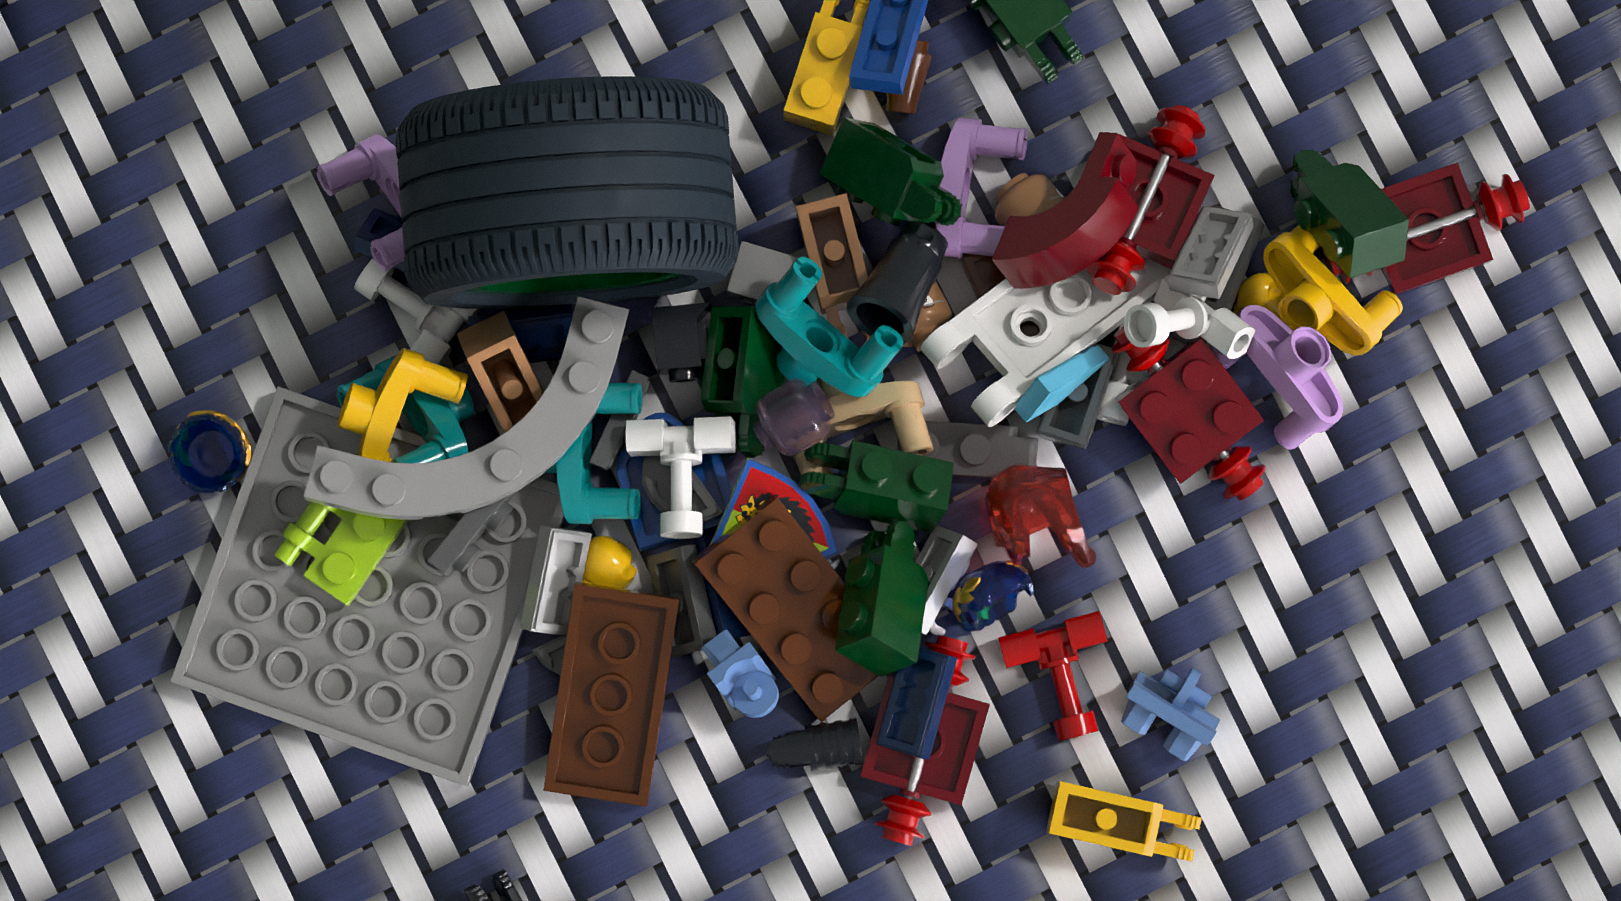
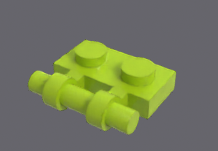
M310 502L296 524L290 522L284 530L282 536L285 537V540L274 556L291 567L302 550L306 551L315 559L303 576L349 606L409 520L374 517ZM331 511L339 516L342 521L324 545L315 539L313 535Z

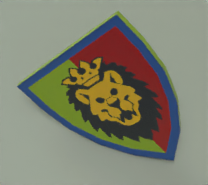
M747 458L710 544L774 494L824 557L837 552L829 524L815 501L805 491H801V487L794 480L769 466Z

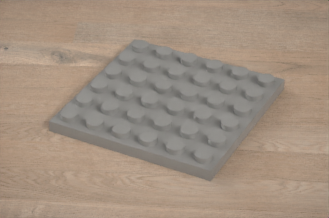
M278 386L170 682L468 787L524 629L520 628L540 525L561 528L565 517L558 484L538 477L517 491L508 502L514 507L512 513L496 532L489 528L486 529L475 543L481 549L479 554L463 573L454 569L449 576H446L427 560L465 513L457 512L443 516L409 520L351 604L347 606L303 576L315 559L306 551L302 550L291 567L274 556V554L285 540V537L282 536L284 530L290 522L296 524L311 502L304 500L303 496L317 445L358 455L362 435L337 427L341 408ZM396 428L388 448V452H390L389 458L394 459L426 444V442L419 435ZM330 511L313 537L325 545L342 519Z

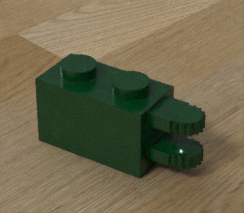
M966 0L975 11L982 7L993 23L988 26V29L998 45L1005 52L1012 48L1019 58L1025 56L1045 83L1050 84L1058 78L1054 65L1037 46L1048 37H1051L1063 57L1070 61L1071 64L1076 65L1084 59L1082 52L1064 28L1070 22L1072 11L1064 0Z

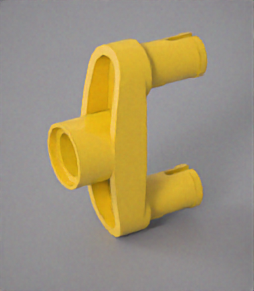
M1298 225L1291 232H1283L1266 246L1263 259L1268 273L1275 279L1278 289L1284 295L1278 304L1280 319L1293 331L1300 327H1311L1317 330L1325 339L1347 354L1357 356L1369 352L1380 341L1382 331L1401 314L1403 307L1399 298L1388 290H1382L1362 307L1346 287L1313 254L1321 245L1308 231H1304Z
M402 348L390 364L377 391L351 383L340 411L337 427L362 435L358 456L391 462L393 458H389L390 452H388V448L408 393L412 394L414 390L459 404L466 387L468 375L424 360V354Z

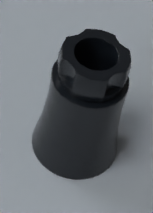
M908 222L903 227L899 236L890 242L881 260L864 284L849 299L846 305L847 313L855 325L866 334L872 336L878 327L886 325L892 327L901 335L903 344L908 343L913 338L920 312L932 285L942 269L941 262L948 247L946 238L938 230L930 228L922 222Z

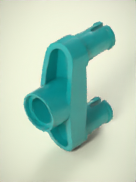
M799 257L778 282H773L767 286L756 302V312L759 319L782 346L776 357L777 366L780 372L794 384L810 386L820 378L848 395L856 397L867 396L882 381L884 376L883 370L902 348L903 339L895 329L882 325L878 327L859 349L842 332L804 302L810 291L821 279L822 271L810 258Z
M396 355L376 364L374 370L345 385L338 386L337 398L340 406L342 407L351 383L377 391L382 378ZM465 387L459 404L414 390L412 394L408 393L402 412L426 444L392 459V463L435 462L469 453L465 436L458 423L473 416L474 413L473 402L467 387Z
M609 383L595 415L641 414L643 405L642 385L639 383ZM591 419L580 436L567 449L563 457L543 474H557L561 505L564 516L569 524H591L593 519H638L640 514L639 489L593 487L591 483V464L589 462L592 455Z

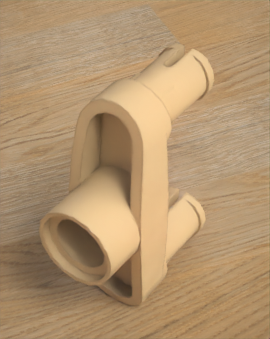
M819 378L818 384L824 401L795 416L782 428L787 449L789 452H794L800 474L802 475L808 471L833 475L831 468L806 461L804 451L801 452L805 437L806 445H808L811 439H815L813 442H817L818 436L821 433H826L828 436L820 441L823 443L827 438L886 417L892 418L902 451L925 456L934 450L921 410L925 402L919 383L913 381L880 383L869 395L856 397L840 391ZM819 427H822V428H820V429L817 430V431L811 430V429H817V428H819Z

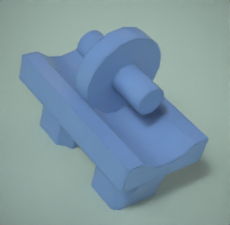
M726 629L701 648L715 666L707 675L734 710L738 709L743 715L751 718H759L769 714L776 707L779 699V690L775 683L777 679L750 642L740 648Z
M1192 667L1184 679L1166 669L1159 682L1139 670L1126 697L1129 700L1121 722L1138 734L1145 735L1156 716L1160 717L1174 726L1165 739L1163 747L1179 759L1187 761L1201 744L1208 747L1217 732L1216 728L1220 719L1204 710L1212 696L1195 686L1202 672Z

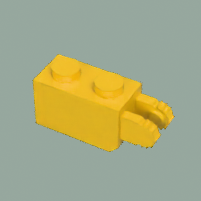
M824 0L820 13L815 12L784 108V121L834 136L850 86L849 74L870 0L855 1L851 23L833 18L835 8L839 5L840 0Z
M1057 781L1046 833L1150 857L1155 853L1192 862L1195 850L1189 849L1186 845L1177 843L1165 844L1156 841L1159 823L1163 821L1174 824L1178 828L1192 830L1200 828L1202 818L1163 809L1162 804Z

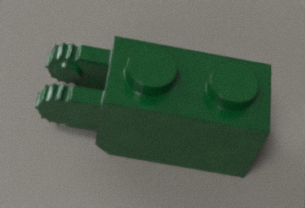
M843 117L819 172L820 175L837 184L834 190L836 194L842 195L847 193L848 200L862 204L865 201L873 206L871 214L874 217L895 226H899L902 220L922 223L936 221L937 224L945 226L954 225L959 217H961L962 204H960V199L956 198L957 196L940 187L944 177L940 161L875 123Z
M1313 149L1300 150L1296 155H1293L1292 168L1294 172H1297L1298 177L1291 180L1290 194H1292V197H1295L1296 201L1294 204L1296 220L1299 226L1304 231H1308L1322 246L1329 260L1335 261L1350 279L1405 260L1409 219L1359 165L1342 163L1333 166L1325 157H1322V154Z
M711 307L700 400L706 412L715 414V417L731 416L735 421V453H718L721 457L737 455L738 450L745 455V458L762 456L763 451H765L769 421H779L784 375L777 366L776 357L782 346L762 324L755 307Z
M852 440L849 447L826 444L819 441L805 445L804 456L806 461L815 465L819 464L823 467L837 469L839 472L838 476L814 471L801 474L799 484L801 491L811 495L816 494L820 497L834 499L833 508L841 514L887 524L897 520L907 521L914 530L932 533L948 511L953 462Z
M897 520L887 526L888 529L885 532L874 530L867 533L868 535L864 536L865 540H863L864 545H862L861 555L849 559L845 573L846 582L842 608L838 618L839 627L835 651L880 677L915 664L918 660L929 580L923 567L913 561L916 535H914V529L911 528L907 521Z

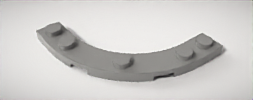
M578 296L565 348L549 386L526 416L494 441L472 452L454 458L413 464L369 459L317 445L303 496L304 500L374 517L416 520L423 519V517L443 516L457 512L466 513L495 503L519 491L540 477L562 458L567 449L580 436L586 425L595 415L613 373L629 309Z

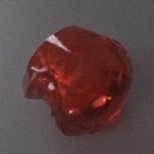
M1016 463L1009 465L992 478L984 498L994 547L1003 548L1009 561L1012 562L1013 568H1015L1014 565L1022 566V558L1031 557L1029 536L1047 527H1051L1065 552H1069L1079 566L1087 568L1095 563L1096 554L1088 546L1072 498L1066 468Z

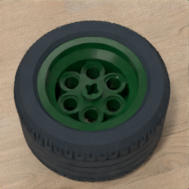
M603 76L547 79L488 86L447 94L416 105L399 125L396 135L405 275L409 286L424 302L435 306L464 309H524L565 304L576 306L578 296L602 303L638 300L693 291L720 283L737 262L739 252L730 139L728 136L729 121L724 104L706 86L691 81L659 77Z

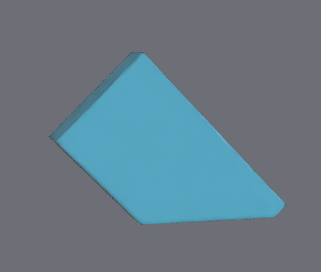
M1092 345L1038 376L1016 403L1014 410L1027 423L1058 405L1109 360L1108 355L1099 345Z

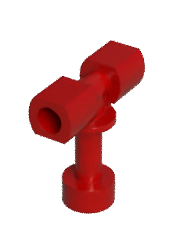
M1100 611L1064 620L1065 626L1036 634L1034 628L998 637L1006 669L1037 661L1039 670L1050 668L1063 719L1053 721L1058 742L1099 731L1094 711L1083 713L1070 663L1080 660L1077 650L1108 642Z

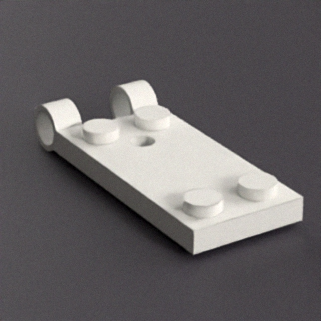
M1142 257L1145 261L1144 269L1141 272L1130 273L1136 281L1135 289L1131 292H1121L1119 295H1111L1095 287L1087 269L1065 280L1036 288L1016 289L1012 287L1007 279H1004L949 322L932 332L922 343L920 349L937 369H941L955 360L971 342L979 348L1003 376L1000 380L987 387L971 405V408L988 427H992L1016 408V403L1038 376L1092 345L1097 344L1124 323L1125 315L1131 307L1153 301L1162 278L1168 275L1171 269ZM1025 321H1032L1038 325L1039 333L1032 337L1026 336L1021 332L1020 325Z

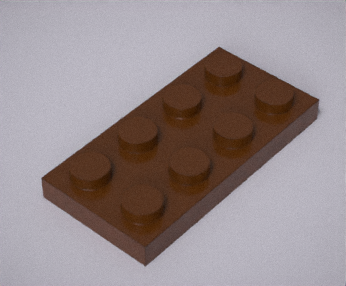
M774 494L692 559L700 572L820 722L824 721L878 677L875 673L835 651L839 627L838 618L842 608L845 583Z
M575 582L543 791L648 806L679 597Z

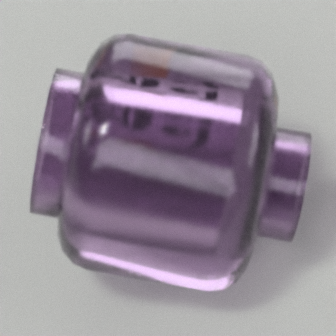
M794 378L764 395L757 402L756 409L759 420L753 423V428L759 441L767 450L775 447L782 454L794 457L829 435L831 430L830 420L835 417L829 399L817 383L811 382L807 384L801 379Z

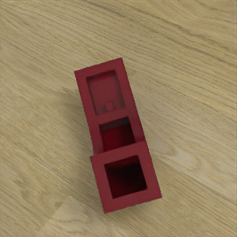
M1099 132L1077 185L1060 203L1039 214L1009 217L991 260L1013 288L1042 287L1076 275L1106 254L1128 229L1139 208L1127 192L1135 179L1139 162L1118 133Z

